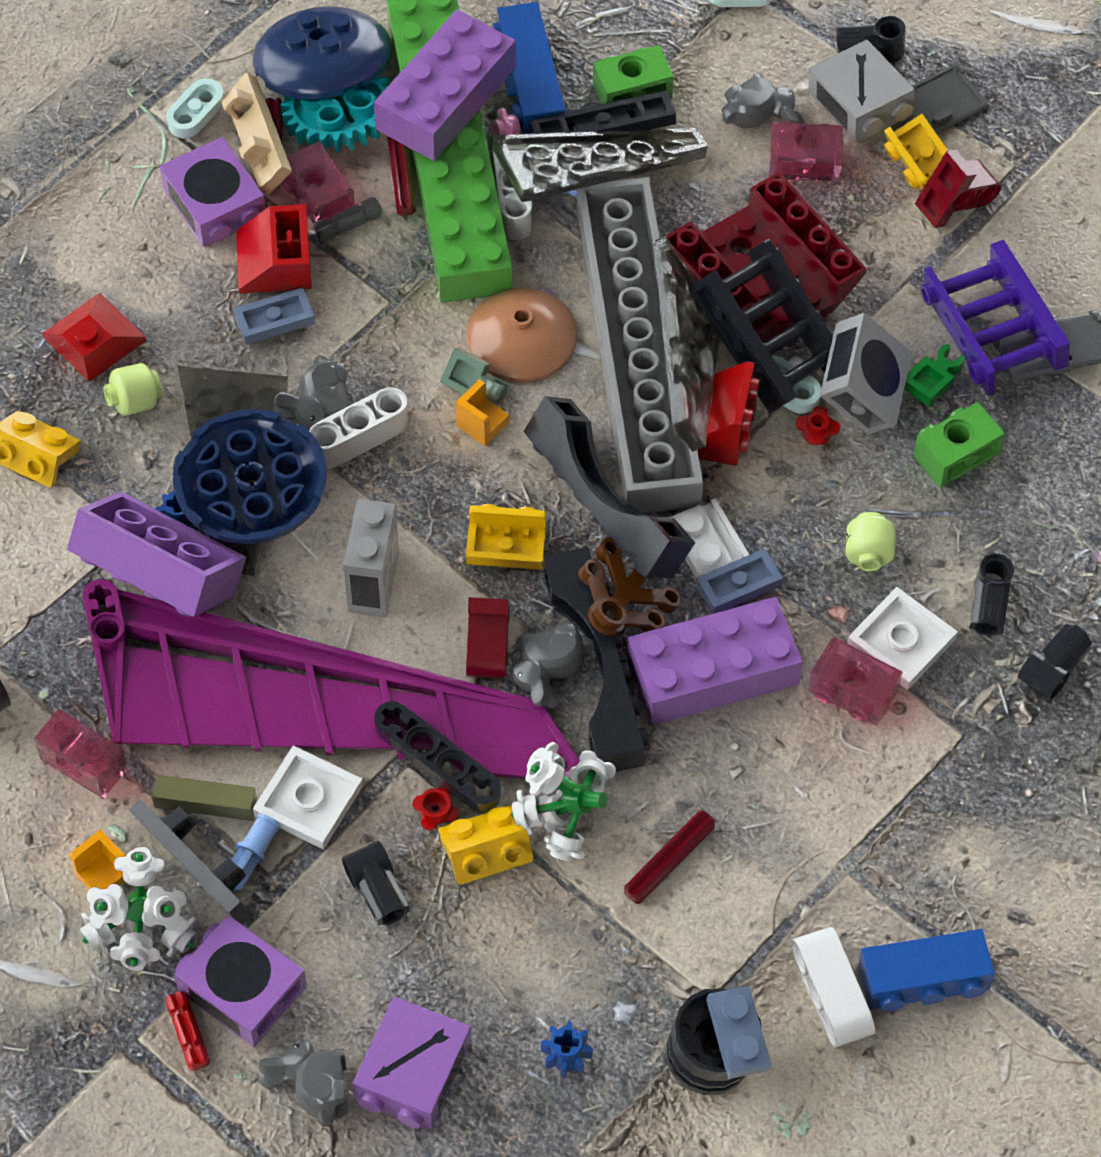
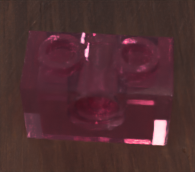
M772 122L768 178L780 172L786 179L840 182L843 155V126Z
M320 141L287 156L292 172L281 182L287 194H294L297 199V205L306 204L307 219L310 218L313 224L326 217L330 220L332 219L331 215L355 205L353 189Z
M832 637L811 671L808 691L826 704L833 703L847 710L853 718L862 722L868 721L878 726L899 691L903 671ZM854 681L859 683L861 686L851 687L847 685L846 682Z
M60 709L54 713L34 737L40 760L102 799L105 798L127 771L123 750L120 746Z

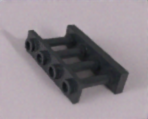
M766 239L748 253L752 263L724 280L715 270L703 277L689 290L737 365L745 362L754 363L753 378L760 379L757 396L768 413L771 414L797 397L792 386L820 368L825 373L833 336L825 325L822 315L814 308L805 294L802 284L794 277L785 263L780 250L774 246L770 239ZM761 275L772 291V294L742 311L731 292ZM781 306L793 325L763 343L751 324ZM801 337L813 356L783 374L772 355Z

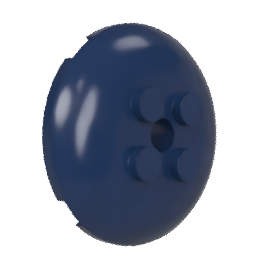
M337 6L314 7L290 14L269 27L255 46L252 62L256 77L260 76L265 81V86L271 91L298 99H324L344 95V88L358 83L364 87L377 79L390 63L392 44L390 36L382 24L361 11Z
M239 410L211 419L192 433L193 438L188 442L183 451L179 450L175 460L173 487L178 505L184 515L193 525L207 535L234 544L266 543L295 531L317 509L324 495L327 482L325 457L322 448L313 434L302 424L296 425L281 418L280 413L267 410ZM250 480L256 481L254 482V486H251L249 483L245 482Z

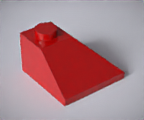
M101 293L95 295L42 333L43 338L88 382L146 342V337Z

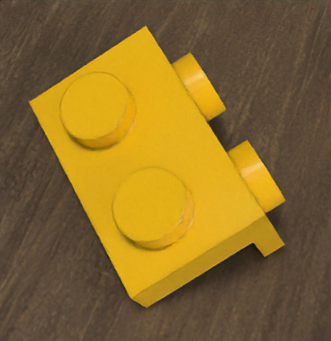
M920 114L895 132L891 127L884 130L888 142L883 145L894 162L900 159L906 167L903 175L913 190L918 187L921 190L924 189L945 152L948 151L924 115Z
M16 411L0 422V465L47 487H51L56 483L59 466L79 453L81 440L67 434L61 428L52 427L35 419L29 413Z
M493 504L470 506L466 564L542 570L546 538V512L532 507L515 509L502 508Z
M512 805L496 807L487 813L468 819H458L450 825L438 828L440 841L452 863L455 880L459 885L533 861L528 832L522 826L516 825L511 815L513 812Z

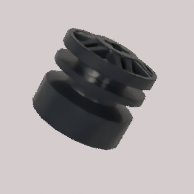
M724 988L704 989L691 995L679 1008L665 1046L667 1065L674 1078L688 1090L703 1095L723 1094L736 1088L746 1077L741 1076L728 1079L706 1001L708 994L727 990ZM708 1044L710 1048H703V1046ZM718 1048L717 1053L713 1054L711 1049Z

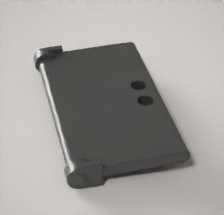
M954 61L947 68L912 85L915 89L914 115L890 127L895 132L920 114H923L936 134H939L989 108V104L964 75V68L957 61Z
M1092 310L1088 314L1056 319V322L1070 342L1069 360L1071 361H1069L1067 367L1055 371L1048 359L1039 357L1007 369L1011 380L1043 374H1061L1069 372L1071 369L1101 364V316L1099 311ZM1021 331L993 342L995 350L999 349L1002 356L1034 344L1036 340L1031 332Z

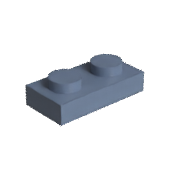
M303 288L233 308L234 317L245 345L315 324V316Z
M764 548L697 577L696 586L714 614L782 586L783 577Z
M744 986L708 994L706 1001L728 1079L769 1071L772 1064L750 987Z

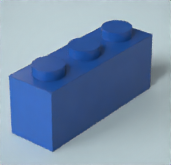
M983 929L862 948L858 963L869 1010L881 1008L882 1011H895L904 1007L905 1004L920 1001L922 1004L932 1005L943 1001L946 997L962 995L964 998L978 997L987 990H990L995 974Z

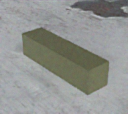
M157 775L152 800L154 808L175 810L177 807H181L185 812L253 821V808L257 802L255 787Z

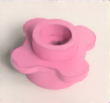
M504 108L497 110V118L492 120L490 125L493 140L497 141L504 136L520 138V124L516 115H507Z

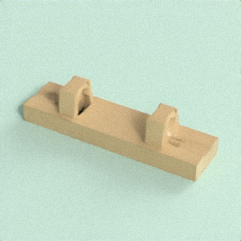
M246 72L239 79L238 83L224 95L225 99L222 100L224 111L231 115L242 143V146L239 148L242 159L249 163L259 189L270 195L292 170L258 79Z

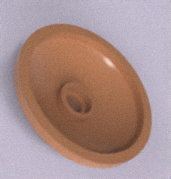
M513 288L500 291L488 297L475 309L467 327V342L471 354L491 364L487 372L490 375L515 383L535 382L554 375L568 363L576 348L577 326L570 310L555 296L537 289Z

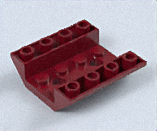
M780 172L750 188L749 205L708 229L701 232L691 221L662 237V243L696 282L715 270L724 280L752 263L748 253L744 255L734 253L731 250L733 247L744 246L751 251L766 239H770L774 246L780 250L785 263L794 277L800 281L805 294L822 317L835 311L867 272V268ZM759 275L731 292L742 311H745L771 295L772 291L763 277ZM779 306L751 325L764 343L793 324L783 308Z

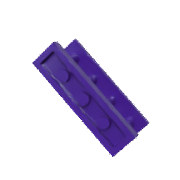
M1004 239L990 244V260L987 261V265L940 282L931 266L924 268V284L920 286L922 298L927 306H933L961 354L966 357L965 360L968 363L969 373L973 382L976 385L980 384L987 396L995 393L996 373L1039 357L1048 359L1055 371L1069 365V340ZM990 279L998 281L1003 288L1001 292L957 308L949 297V294ZM1005 305L1014 306L1019 314L1017 318L972 334L965 322L967 319ZM1021 331L1031 332L1036 340L1034 344L991 360L987 358L981 346Z

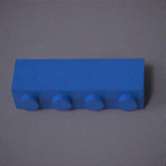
M538 2L497 8V22L492 23V28L516 40V68L505 80L507 97H514L515 103L511 104V112L519 120L523 138L533 137L530 131V120L565 112Z

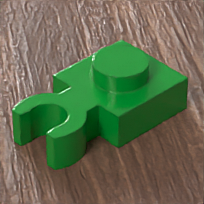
M949 344L940 347L935 361L925 356L907 373L904 389L928 407L934 404L953 385L955 377L953 375L961 372L964 367L966 358L964 355H961L955 361L946 359L950 353L951 346Z

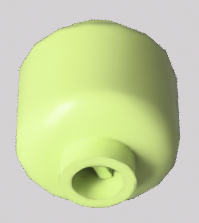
M139 363L113 370L110 373L109 384L104 385V395L109 406H115L120 414L127 416L155 408L157 400L162 397V386L157 372L150 370L145 364Z
M864 512L854 518L847 525L845 554L848 560L864 571H876L889 564L895 555L896 530L893 523L877 512Z

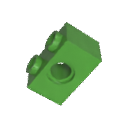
M660 45L640 48L634 52L615 57H606L600 61L593 62V87L601 105L667 91L669 98L672 99L674 76Z
M976 402L967 408L960 407L950 414L948 419L937 425L930 424L923 428L917 435L913 456L939 488L999 455L1005 433L980 403Z

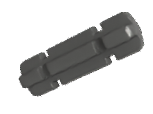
M370 197L361 201V206L355 204L331 215L332 219L330 220L327 217L314 223L315 234L321 242H325L334 238V233L336 232L340 235L365 224V219H368V221L376 219L382 215L380 203L375 197Z

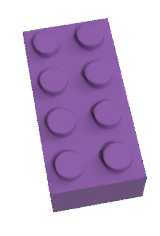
M456 9L374 101L376 130L435 161L515 70L516 40Z
M121 491L78 509L67 547L68 551L80 556L84 563L98 566L110 572L116 580L129 582L142 589L146 596L153 599H161L174 606L178 613L192 617L235 597L246 556Z
M777 597L628 637L627 662L651 725L789 688L800 683L803 662Z

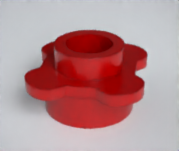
M822 406L814 407L812 413L807 416H799L796 419V428L802 431L803 438L809 444L815 446L827 443L832 435L835 436L840 432L839 422L833 421L828 416V410ZM815 424H820L821 427H816V426H814V425H815Z
M443 787L429 789L413 799V809L419 812L422 818L421 826L425 830L432 831L437 825L444 822L452 823L458 818V809L451 805L450 792ZM437 806L439 810L434 812L432 807Z

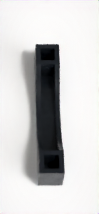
M544 396L523 431L533 443L535 451L548 460L553 466V472L573 490L574 497L586 505L594 515V521L605 528L613 537L615 546L625 552L634 562L638 573L649 579H672L693 548L694 540L675 518L655 517L644 514L630 506L617 494L606 478L598 460L593 441L591 421L572 399Z
M589 548L543 556V577L552 608L566 617L583 636L592 639L595 645L593 651L600 666L603 688L597 708L588 723L590 751H593L596 757L603 762L612 763L616 768V772L644 766V751L650 750V744L646 728H639L636 716H640L636 693L629 694L626 684L631 682L627 660L619 659L617 649H621L620 634L618 633L613 636L604 635L592 626L588 618V610L594 603L590 586L580 580L578 571L587 560L592 559Z

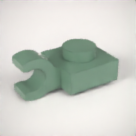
M460 347L454 348L440 380L441 383L464 394L480 379L486 383V396L496 401L500 397L505 399L511 387V384L487 375L490 363Z

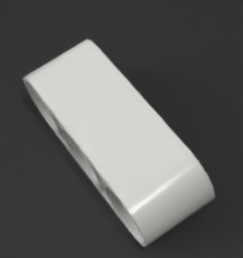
M504 136L499 138L493 146L494 180L506 238L521 240L529 236L532 230V201L526 150L523 141L519 138Z
M393 387L384 388L314 424L309 431L322 448L326 468H335L405 431L409 420L407 397L400 389ZM323 444H332L329 446H321Z
M833 927L792 939V949L796 963L832 1046L836 1048L874 1035L875 1026L871 1012Z

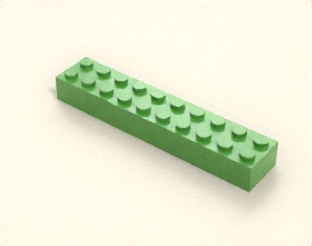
M387 0L388 26L398 75L456 9L460 10L458 0ZM479 110L435 161L412 149L441 303L487 297L500 291L512 289V264L481 112Z

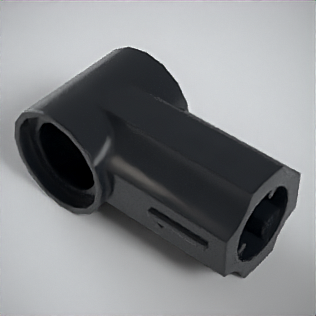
M885 16L880 18L875 25L836 27L837 54L868 40L888 62H895L901 59L905 52V23L896 16Z
M992 553L982 559L974 582L975 593L969 628L976 631L979 635L991 637L996 634H1002L1004 631L1014 565L1007 556L1000 553ZM987 574H996L1002 580H992L987 576Z
M1065 624L1042 651L1037 649L1029 656L1020 669L1018 678L1048 700H1052L1066 684L1070 672L1090 651L1093 642L1087 636V632L1078 625Z
M380 841L341 858L350 883L356 891L360 890L378 926L391 925L401 920L409 912V905L393 876L392 864Z

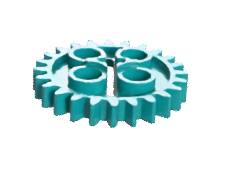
M380 75L364 87L358 83L344 88V95L333 97V99H298L283 95L284 102L281 103L282 117L285 128H288L289 136H296L298 144L307 141L308 149L310 150L319 144L323 153L330 146L335 147L336 153H340L342 146L345 145L351 151H354L355 143L357 142L368 146L367 138L369 136L374 139L380 138L379 131L376 130L374 101L389 86V79L387 77L381 78Z

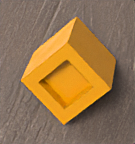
M480 379L456 401L457 427L483 446H486L509 424V414L487 399L486 383Z
M101 829L69 854L75 876L88 889L98 887L103 890L108 889L111 884L121 886L125 882L123 871L116 870L114 862L117 858L126 857V855Z

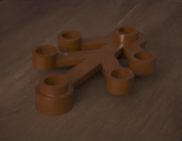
M605 538L598 545L595 553L602 563L607 564L615 592L614 596L610 598L603 580L605 568L599 561L589 559L578 571L580 580L590 586L594 603L588 610L590 623L597 631L609 636L617 635L624 626L640 627L643 632L663 628L666 621L660 611L648 609L646 612L626 611L624 607L627 604L656 605L662 612L670 614L682 602L680 593L672 587H665L662 590L640 588L647 578L638 573L635 568L627 578L621 559L622 551L615 546L614 539Z

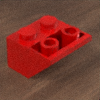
M306 204L269 206L236 230L239 294L288 291L299 288L312 289Z
M745 362L708 376L695 433L699 459L737 466L740 452L747 453L751 435V421L754 422L756 398L760 379L753 378L754 363Z

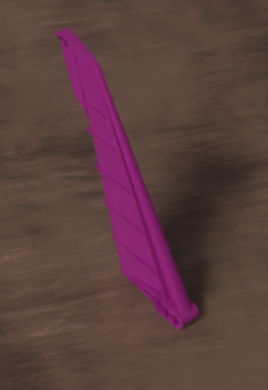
M105 579L91 581L83 590V602L113 744L182 745L183 748H190V745L254 746L255 752H262L261 747L296 746L325 748L326 755L334 756L333 748L394 749L376 733L374 716L377 708L384 702L397 701L413 711L496 777L526 779L527 764L531 755L539 748H546L551 742L559 745L557 753L565 759L568 768L564 770V774L569 779L571 767L577 766L579 763V759L544 706H535L531 698L206 612L195 617L185 616L178 613L174 606L164 601L119 590L112 582ZM106 604L107 612L100 613L98 605ZM105 635H116L112 639H102ZM127 638L159 643L161 652L129 647ZM168 645L232 657L234 663L169 653ZM241 659L305 671L306 675L242 665ZM314 673L379 685V687L315 677ZM388 687H390V688H395V689L406 690V691H411V692H405V691H399V690L388 689ZM399 716L393 719L385 717V726L388 727L393 723L401 728ZM402 729V740L404 739L407 733L404 729ZM422 736L417 737L411 743L413 750H431L434 746L431 739ZM396 750L398 759H405V756ZM456 760L448 761L461 771L464 770L460 762Z

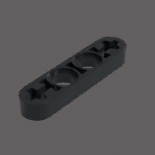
M388 701L377 708L374 716L376 733L380 738L472 810L485 813L497 807L501 797V785L495 775L402 703ZM399 716L401 728L393 723L388 727L385 726V717L393 719ZM402 729L407 732L403 740ZM417 737H427L431 739L434 746L428 752L418 753L411 747L412 741ZM456 760L463 765L464 770L458 776L451 777L445 775L441 767L446 761ZM471 773H473L472 783L479 789L483 790L487 786L490 787V797L482 795L479 798L476 797V788L468 782Z

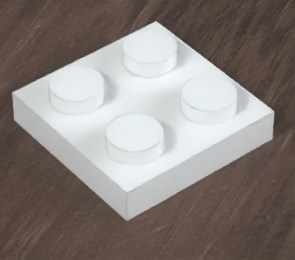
M896 587L848 637L847 645L908 690L956 640L958 631Z
M292 746L255 804L253 813L255 817L258 814L271 817L278 822L280 829L324 850L362 789L363 779L296 746Z

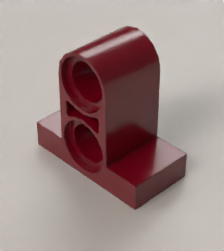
M956 149L945 152L916 200L915 205L934 228L944 227L954 212L979 208L991 203L1000 194L1002 186L979 159L966 161Z
M468 597L466 677L506 678L510 603L508 599Z

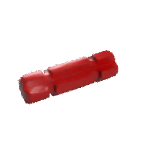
M178 991L166 997L165 1001L182 1051H184L188 1068L191 1071L205 1068L210 1063L209 1055L205 1045H203V1038L193 1010H191L187 993Z

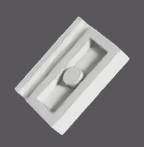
M716 498L710 500V503L702 507L698 505L669 517L675 518L695 542L685 560L696 579L703 574L749 555Z

